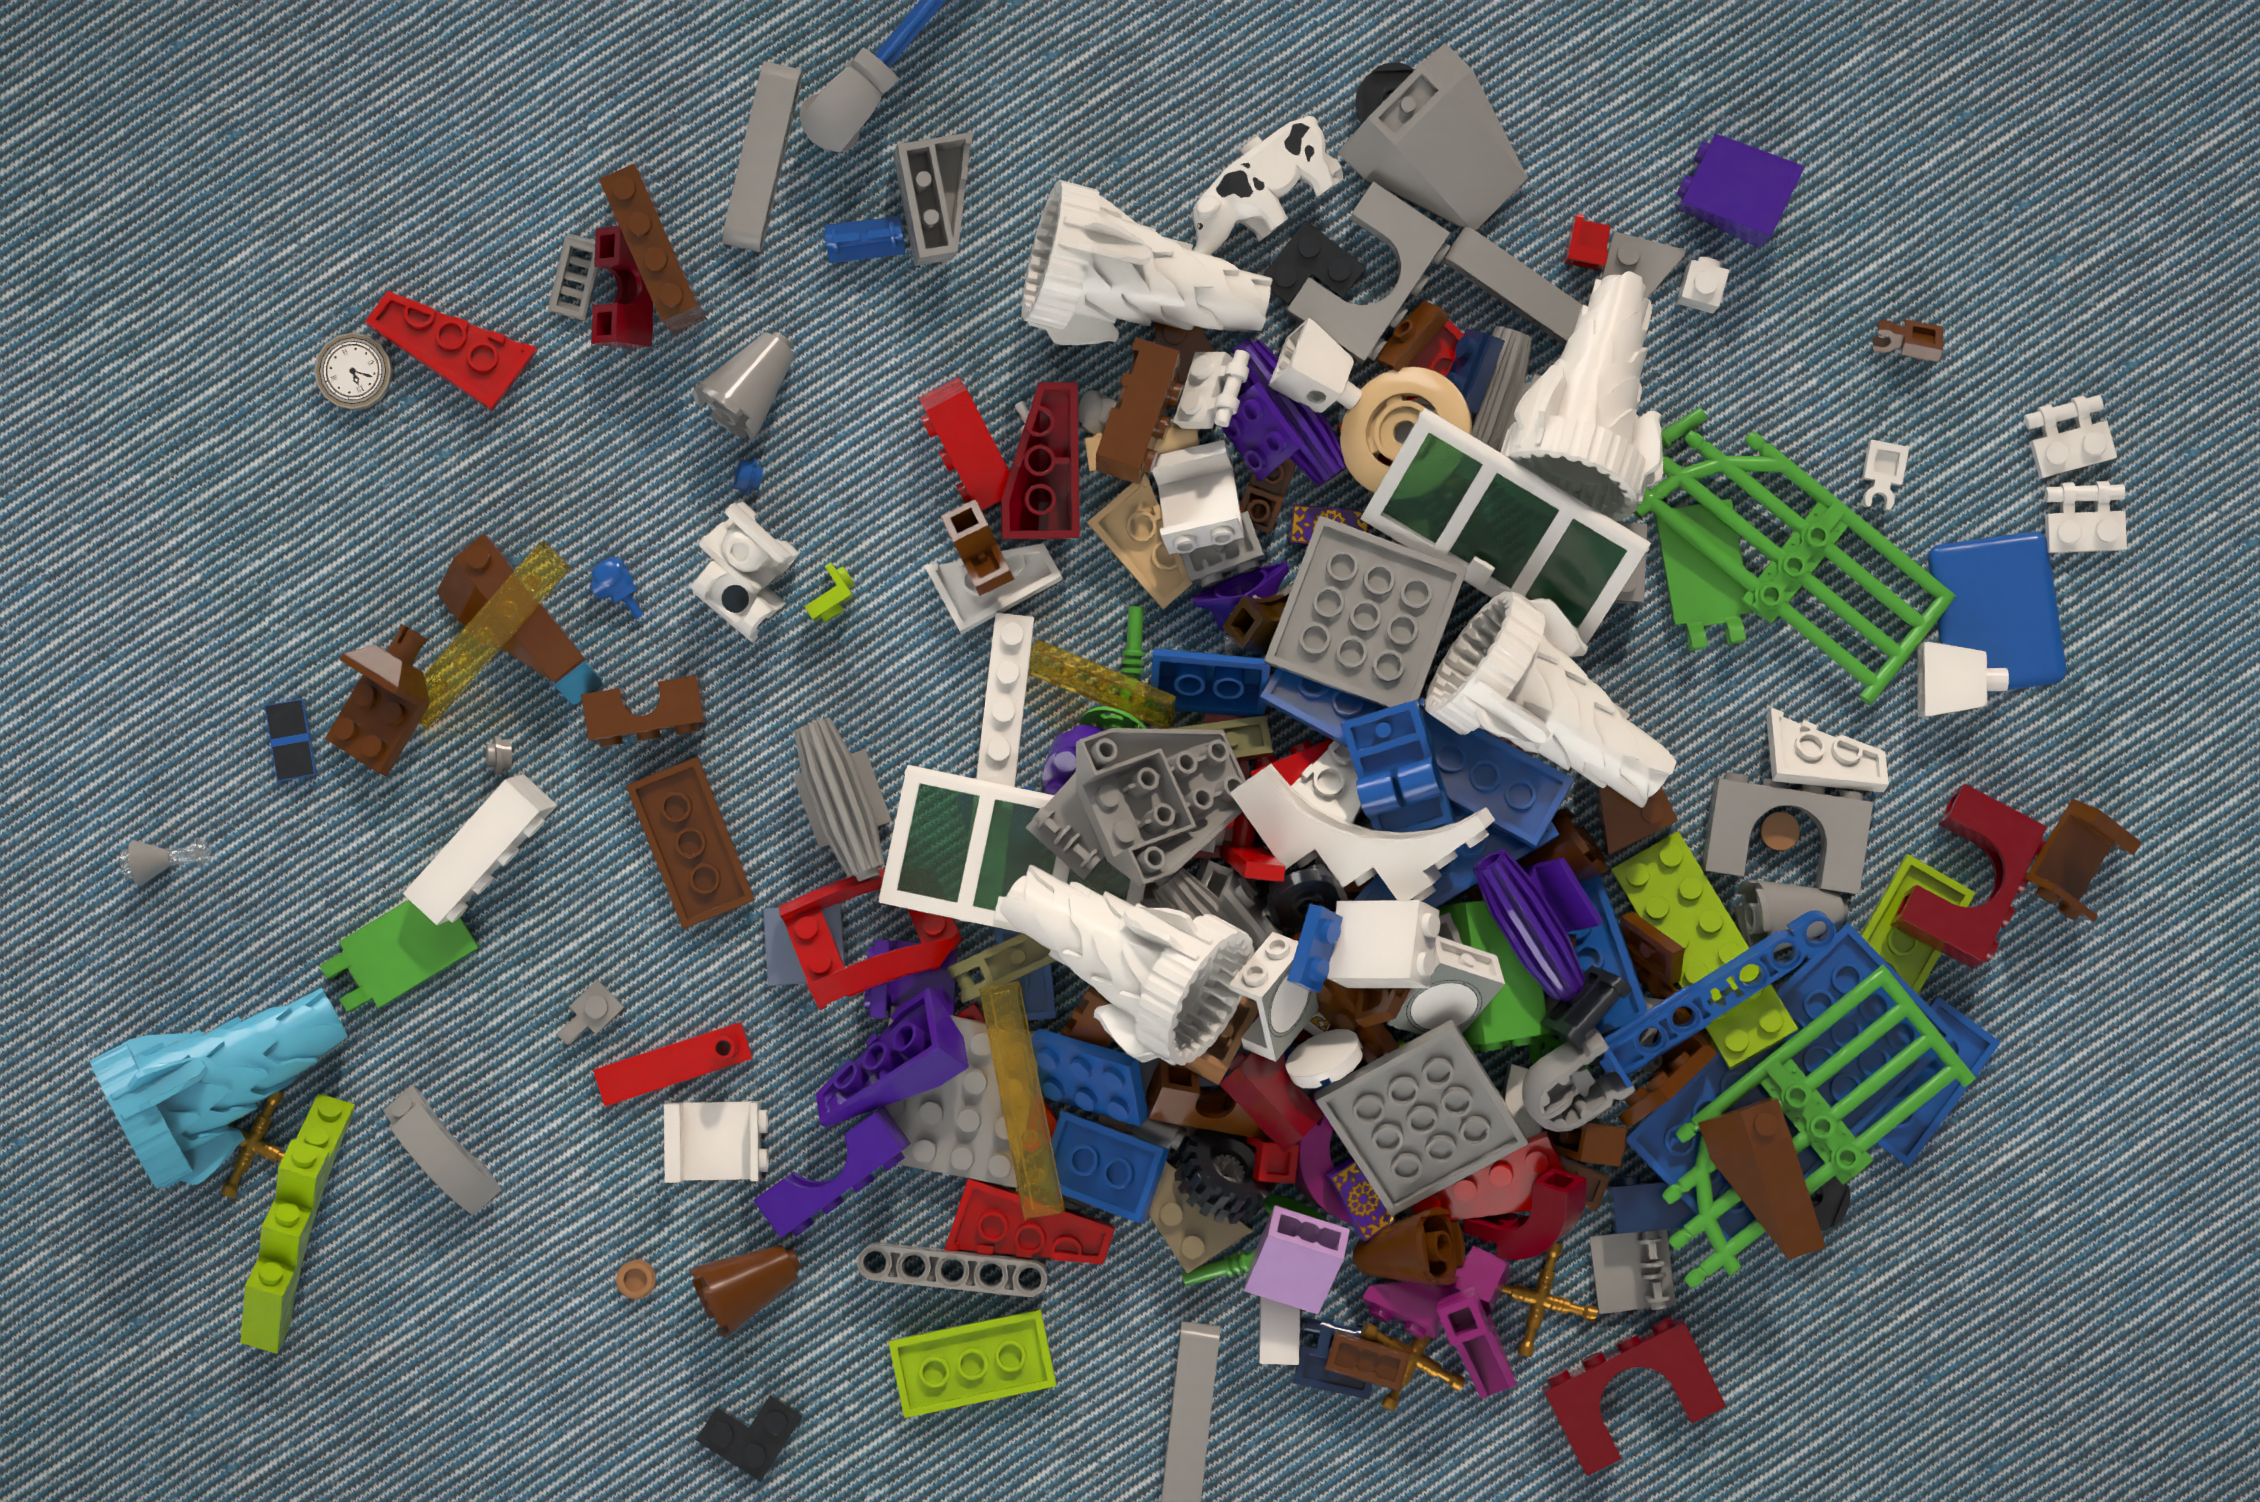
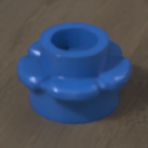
M753 458L752 461L740 459L737 466L733 488L744 491L746 496L750 494L751 489L758 490L761 484L763 468L757 467V459Z

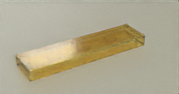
M1037 639L1031 647L1030 675L1107 707L1125 711L1135 718L1160 729H1169L1173 724L1176 696Z

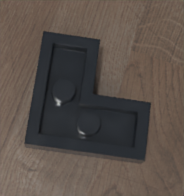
M1305 221L1264 272L1263 276L1272 278L1270 292L1289 306L1308 277L1311 278V276L1336 296L1343 299L1366 270V267L1312 224Z
M772 1393L751 1426L722 1407L717 1406L697 1436L696 1441L761 1482L804 1414Z

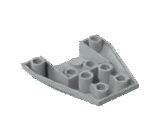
M1446 43L1422 62L1363 122L1337 152L1364 180L1370 183L1375 182L1388 192L1463 229L1464 227H1469L1475 231L1528 179L1474 71Z
M1111 728L1076 742V792L1107 862L1139 886L1174 874L1243 812L1230 792L1246 780L1223 730Z

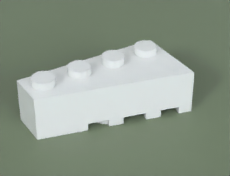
M524 774L505 779L403 894L436 925L448 920L454 923L468 908L465 902L474 892L479 895L492 882L494 877L491 875L500 865L505 866L513 859L519 851L517 847L527 837L530 838L540 829L545 822L544 819L556 808L557 804Z

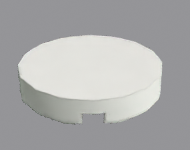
M1335 1029L1309 1038L1296 1047L1289 1055L1285 1066L1293 1084L1302 1088H1318L1322 1086L1320 1083L1322 1080L1330 1078L1332 1083L1352 1072L1362 1059L1363 1053L1361 1048L1363 1049L1357 1034L1350 1030Z

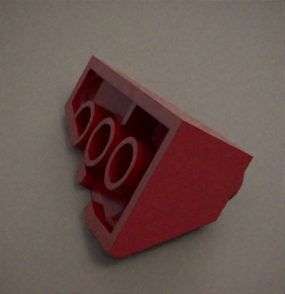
M1039 382L1001 498L1002 539L1080 538L1078 382Z

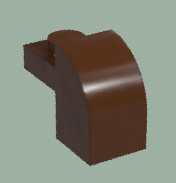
M976 499L941 515L979 596L1014 580Z

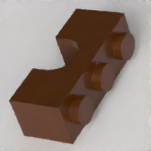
M695 675L659 681V703L654 711L643 716L635 715L629 710L625 692L621 688L581 694L588 740L593 742L599 741L600 747H609L623 744L622 737L637 735L638 741L661 738L660 731L675 728L676 735L698 732V724L707 723L700 677Z
M1162 1059L1159 1060L1146 1090L1148 1119L1261 1138L1264 1131L1223 1088L1212 1091L1201 1089L1197 1073L1184 1067L1185 1065H1171Z

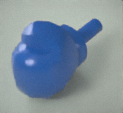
M610 557L598 563L592 569L593 581L589 585L592 593L599 599L611 597L614 604L623 600L635 619L643 616L644 613L631 596V593L637 587L633 583L634 580L624 561L618 557Z

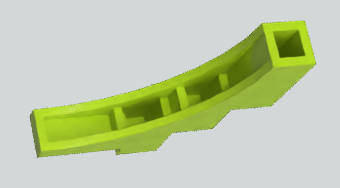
M317 1094L296 1140H291L281 1160L277 1173L276 1196L261 1226L259 1257L245 1284L240 1343L278 1354L291 1325L299 1275L313 1222L334 1160L354 1115L355 1104Z

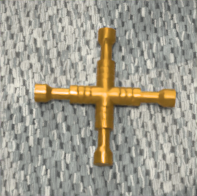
M278 1091L267 1097V1103L262 1113L257 1114L249 1132L240 1129L245 1140L239 1144L242 1148L233 1164L235 1169L229 1181L224 1183L220 1191L223 1195L235 1198L238 1192V1183L243 1173H247L256 1154L273 1162L277 1160L281 1162L285 1154L282 1152V1148L263 1140L272 1121L270 1117L275 1106L281 1103L283 1099V1092ZM232 1124L228 1125V1127L238 1128Z
M1555 1243L1546 1250L1548 1256L1544 1269L1540 1270L1535 1289L1518 1284L1513 1286L1505 1284L1501 1293L1510 1295V1299L1531 1304L1525 1323L1528 1326L1524 1340L1519 1344L1517 1351L1519 1354L1529 1357L1533 1356L1535 1349L1533 1341L1537 1329L1541 1327L1546 1309L1566 1315L1568 1312L1577 1314L1590 1322H1595L1598 1307L1570 1303V1299L1550 1294L1556 1274L1553 1270L1564 1245Z
M1369 1322L1363 1326L1360 1335L1365 1339L1375 1340L1380 1344L1411 1353L1400 1392L1391 1389L1390 1393L1384 1397L1381 1403L1383 1408L1395 1412L1399 1404L1398 1397L1403 1387L1408 1386L1416 1368L1432 1377L1438 1376L1445 1380L1449 1387L1456 1391H1459L1464 1385L1465 1377L1458 1373L1448 1372L1441 1367L1439 1362L1423 1354L1431 1339L1430 1336L1426 1335L1424 1339L1414 1336L1409 1346L1393 1336L1387 1337Z

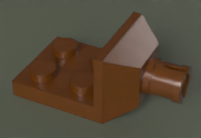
M403 624L399 626L396 636L386 650L377 645H372L343 653L340 661L363 675L325 737L330 743L386 777L389 775L430 705L423 672L413 666L417 655L428 639Z
M1681 1007L1678 1008L1673 1014V1022L1676 1024L1686 1023L1692 1016V1009L1688 1012ZM1705 1028L1661 1055L1662 1064L1646 1079L1648 1081L1645 1086L1646 1089L1642 1085L1635 1090V1093L1624 1100L1629 1106L1617 1117L1626 1128H1629L1668 1102L1717 1055L1714 1044L1707 1035L1708 1033ZM1657 1030V1032H1656V1034H1655V1037H1654V1039H1653L1652 1044H1653V1043L1657 1040V1038H1658V1035H1659V1031H1658V1030Z

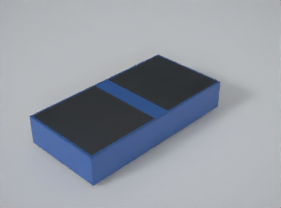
M305 699L264 705L277 782L318 775Z

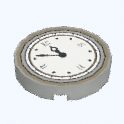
M352 332L338 335L324 345L317 355L314 373L317 386L326 399L338 407L355 411L370 408L383 399L390 386V381L392 382L393 367L390 356L380 343L368 335Z

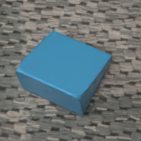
M585 660L556 684L554 682L551 683L570 703L577 704L582 700L581 694L594 691L602 684V679L588 661Z

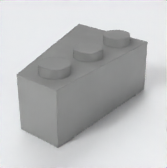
M973 132L897 144L893 152L915 266L949 261L958 252Z

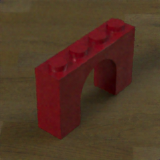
M1964 783L1953 791L1938 825L1974 843L1987 855L1994 873V884L1989 898L1981 906L1963 907L1955 905L1916 884L1905 892L1890 926L1973 969L1984 961L1989 962L1994 956L1999 942L1995 940L2000 927L2004 929L2008 925L2014 914L2015 908L2011 904L2016 893L2020 895L2029 882L2025 879L2028 874L2027 869L2031 861L2037 859L2047 842L2042 839L2047 826Z
M1329 1026L1327 1031L1334 1030L1331 1026ZM1303 1028L1292 1043L1302 1044L1309 1038L1314 1037V1035ZM1241 1051L1233 1058L1227 1069L1230 1073L1219 1084L1279 1148L1286 1152L1314 1127L1324 1116V1113L1297 1085L1293 1084L1285 1066L1284 1053L1275 1062L1251 1051L1247 1055ZM1361 1059L1352 1072L1362 1068L1367 1063Z
M1671 1316L1666 1317L1651 1325L1653 1332L1641 1338H1638L1637 1334L1630 1335L1616 1343L1617 1350L1605 1356L1602 1351L1594 1353L1581 1361L1583 1367L1569 1373L1568 1369L1558 1371L1546 1379L1547 1385L1541 1387L1586 1476L1622 1459L1603 1422L1600 1402L1607 1383L1617 1373L1625 1369L1645 1367L1661 1373L1668 1381L1686 1419L1691 1424L1726 1407L1685 1322L1680 1318L1673 1321Z

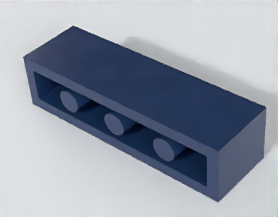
M1655 1174L1656 1181L1641 1182L1640 1175L1617 1177L1616 1185H1608L1612 1232L1616 1234L1684 1228V1225L1697 1215L1681 1199L1672 1204L1666 1202L1662 1194L1669 1186L1657 1174Z

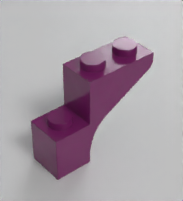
M1472 1246L1464 1261V1266L1456 1270L1454 1277L1459 1276L1458 1280L1449 1286H1434L1414 1282L1375 1284L1367 1288L1363 1300L1366 1309H1369L1368 1314L1384 1323L1394 1320L1405 1325L1403 1329L1406 1332L1421 1339H1424L1426 1335L1437 1339L1443 1327L1437 1312L1438 1300L1474 1286L1483 1309L1492 1313L1511 1273L1509 1262Z
M1473 1286L1439 1299L1437 1302V1312L1450 1345L1457 1348L1480 1398L1483 1399L1518 1386L1489 1312L1485 1313L1475 1287Z

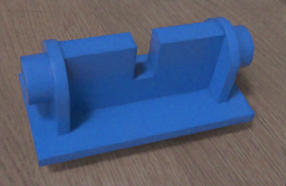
M901 216L825 225V244L828 250L829 264L906 254Z

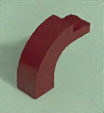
M1552 1168L1532 1183V1209L1530 1215L1507 1213L1464 1219L1463 1233L1476 1236L1483 1242L1497 1243V1257L1523 1260L1535 1257L1545 1252L1568 1234L1579 1221L1586 1201L1587 1178Z

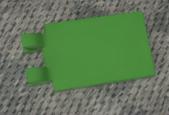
M1732 499L1722 500L1733 509ZM1702 504L1672 508L1743 566L1738 533ZM1654 514L1673 626L1685 625L1689 651L1708 647L1704 626L1724 623L1727 645L1745 641L1746 635L1740 615L1750 614L1751 610L1740 599L1748 590Z
M407 900L339 941L344 952L324 962L319 967L327 979H333L347 969L349 970L359 988L346 994L339 1000L346 1012H353L372 999L378 1008L385 1006L476 951L480 946L462 916L454 923L448 920L436 925L410 900Z

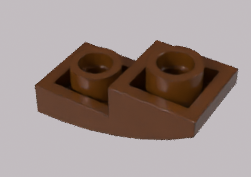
M1289 458L1262 481H1259L1252 472L1240 505V512H1249L1254 529L1268 534L1272 533L1296 467Z

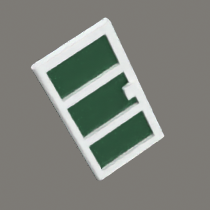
M1426 408L1419 413L1417 422L1360 518L1410 549L1467 569L1463 581L1492 598L1507 591L1514 592L1515 594L1520 593L1528 600L1550 599L1574 626L1585 645L1593 636L1644 554L1649 551L1651 542Z
M912 765L907 766L904 772L905 778L879 903L1021 932L1001 914L1000 907L1003 897H1007L1014 883L1022 876H1026L1029 865H1034L1069 885L1071 882H1077L1102 896L1107 891L1133 906L1137 903L1142 905L1146 885H1137L1107 862L1106 857L1083 880L1025 828L1033 820L1034 815L1054 795Z

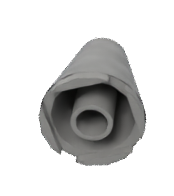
M778 332L773 334L763 333L700 382L692 392L695 401L700 407L706 402L713 410L710 417L722 427L743 439L748 434L750 440H753L759 433L794 358V354L791 351L792 343Z
M1754 879L1742 881L1737 890V895L1743 894L1742 905L1735 906L1736 926L1749 948L1776 931L1789 930L1787 924L1809 911L1818 910L1825 913L1834 923L1836 930L1843 926L1849 914L1847 901L1845 898H1841L1837 891ZM1822 921L1812 923L1807 929V938L1813 939L1823 935L1826 930L1825 923ZM1781 943L1775 947L1773 953L1792 945L1790 943Z

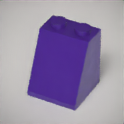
M1715 133L1709 143L1702 140L1692 160L1698 163V166L1692 177L1685 175L1676 192V196L1682 198L1677 209L1760 249L1772 236L1805 167Z

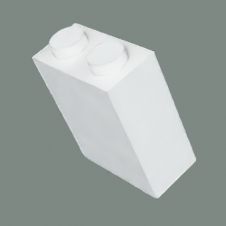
M1420 900L1337 901L1336 914L1342 916L1343 919L1340 937L1335 943L1329 962L1328 979L1346 988H1430L1431 975L1435 970L1434 950L1436 936L1440 931L1439 910Z

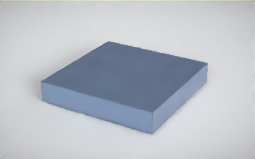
M840 903L823 909V912L845 965L842 905ZM779 908L763 909L768 986L808 983L784 921L779 915Z

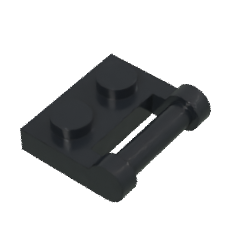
M1591 965L1584 973L1586 981L1583 982V991L1579 992L1572 1000L1563 1001L1560 999L1540 1022L1550 1033L1569 1041L1578 1049L1588 1041L1586 1038L1588 1033L1620 997L1625 999L1632 991V988L1622 978L1594 965Z

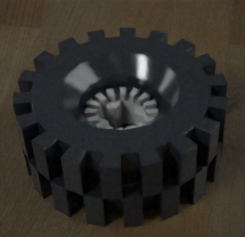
M1198 1128L1179 1154L1174 1165L1175 1168H1178L1174 1173L1175 1181H1182L1178 1186V1190L1181 1195L1188 1193L1190 1196L1186 1202L1191 1207L1198 1204L1202 1208L1199 1212L1200 1214L1207 1217L1210 1212L1214 1214V1221L1220 1223L1226 1217H1228L1229 1224H1237L1240 1219L1243 1222L1250 1220L1264 1205L1277 1183L1253 1179L1257 1147L1247 1143V1136ZM1225 1172L1229 1177H1223L1222 1173Z

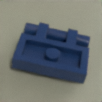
M1306 1317L1303 1333L1317 1335L1318 1340L1316 1347L1305 1344L1300 1345L1299 1365H1296L1293 1383L1370 1400L1372 1383L1325 1370L1330 1352L1328 1350L1330 1339L1334 1338L1335 1331L1365 1339L1360 1335L1363 1325L1356 1324L1354 1328L1335 1324L1334 1319L1322 1317L1321 1320Z

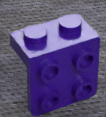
M874 940V947L868 948L867 959L896 949L921 944V942ZM958 948L954 952L951 950L940 965L941 969L935 972L933 970L919 972L866 990L864 1006L865 1009H870L869 1018H890L891 1006H901L927 988L935 992L948 1014L954 1016L955 977L951 979L946 968L958 963Z

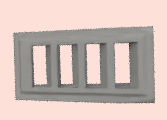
M573 234L565 236L547 311L583 321L586 320L600 268L594 267L595 240ZM578 249L593 253L592 258L589 260L572 255L573 250ZM569 264L589 269L588 274L584 275L568 270ZM565 279L585 284L584 291L565 286ZM561 294L581 299L580 306L559 301Z

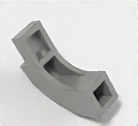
M411 1085L383 1110L393 1125L390 1129L417 1164L450 1198L471 1215L479 1211L502 1190L486 1165L469 1153L446 1129L421 1091Z

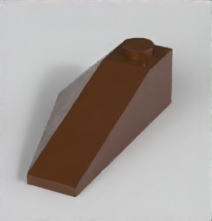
M485 533L453 558L436 593L461 624L483 636L555 684L586 660L500 547Z
M1770 1097L1698 1122L1711 1161L1788 1260L1826 1247L1796 1150L1777 1098Z

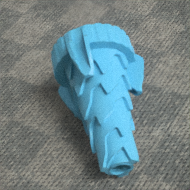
M320 988L287 1006L269 1008L242 1022L238 1016L205 1034H202L199 1029L191 1034L189 1032L158 1034L133 1038L90 1060V1064L116 1118L156 1189L160 1187L165 1189L178 1181L197 1185L209 1177L231 1156L237 1145L245 1140L240 1129L228 1127L227 1124L258 1109L259 1107L256 1102L289 1086L296 1080L297 1074L316 1064L319 1057L336 1048L348 1036L330 1000H328L323 989Z

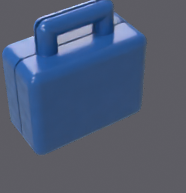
M2033 531L1939 544L1931 548L1928 553L1930 574L1956 595L1955 599L1937 621L1940 644L1985 651L1987 654V668H2007L2009 676L2007 690L2061 682L2066 676L2067 668L2046 537L2040 532Z

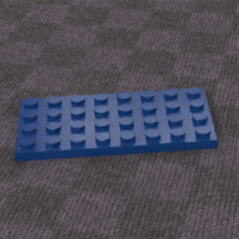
M1845 923L1836 932V937L1830 946L1808 959L1776 990L1777 995L1796 1024L1799 1032L1884 964L1948 1044L1958 1036L1849 923ZM1882 986L1879 987L1791 1059L1803 1074L1808 1076L1896 1005ZM1905 1017L1816 1090L1830 1107L1834 1106L1920 1037L1921 1034ZM1794 1035L1732 1070H1729L1716 1048L1717 1055L1668 1102L1648 1114L1626 1136V1143L1669 1187L1672 1184H1676L1679 1178L1695 1166L1702 1136L1701 1131H1697L1693 1138L1682 1143L1675 1135L1678 1129L1685 1123H1689L1693 1116ZM1932 1048L1927 1050L1841 1121L1855 1136L1938 1055ZM1759 1084L1724 1113L1768 1099L1771 1096ZM1784 1114L1791 1138L1793 1139L1800 1132ZM1811 1145L1797 1155L1804 1179L1825 1164ZM1718 1169L1710 1174L1713 1202L1732 1188ZM1695 1186L1689 1192H1684L1680 1199L1698 1215ZM1741 1200L1718 1218L1717 1222L1728 1242L1753 1222L1756 1217Z

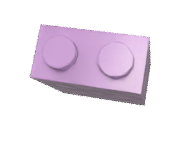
M1274 1206L1250 1261L1244 1291L1319 1314L1344 1260L1350 1229Z

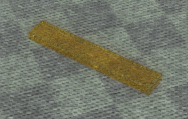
M545 541L537 544L424 674L430 705L420 723L426 729L432 727L572 569Z
M1020 981L982 987L979 989L1024 1219L1061 1214L1065 1209Z

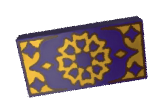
M1293 504L1289 543L1309 545L1319 516L1367 533L1369 524L1360 519L1364 513L1361 510Z
M1350 1157L1325 1175L1361 1240L1366 1242L1396 1221L1395 1216L1389 1214L1353 1157Z

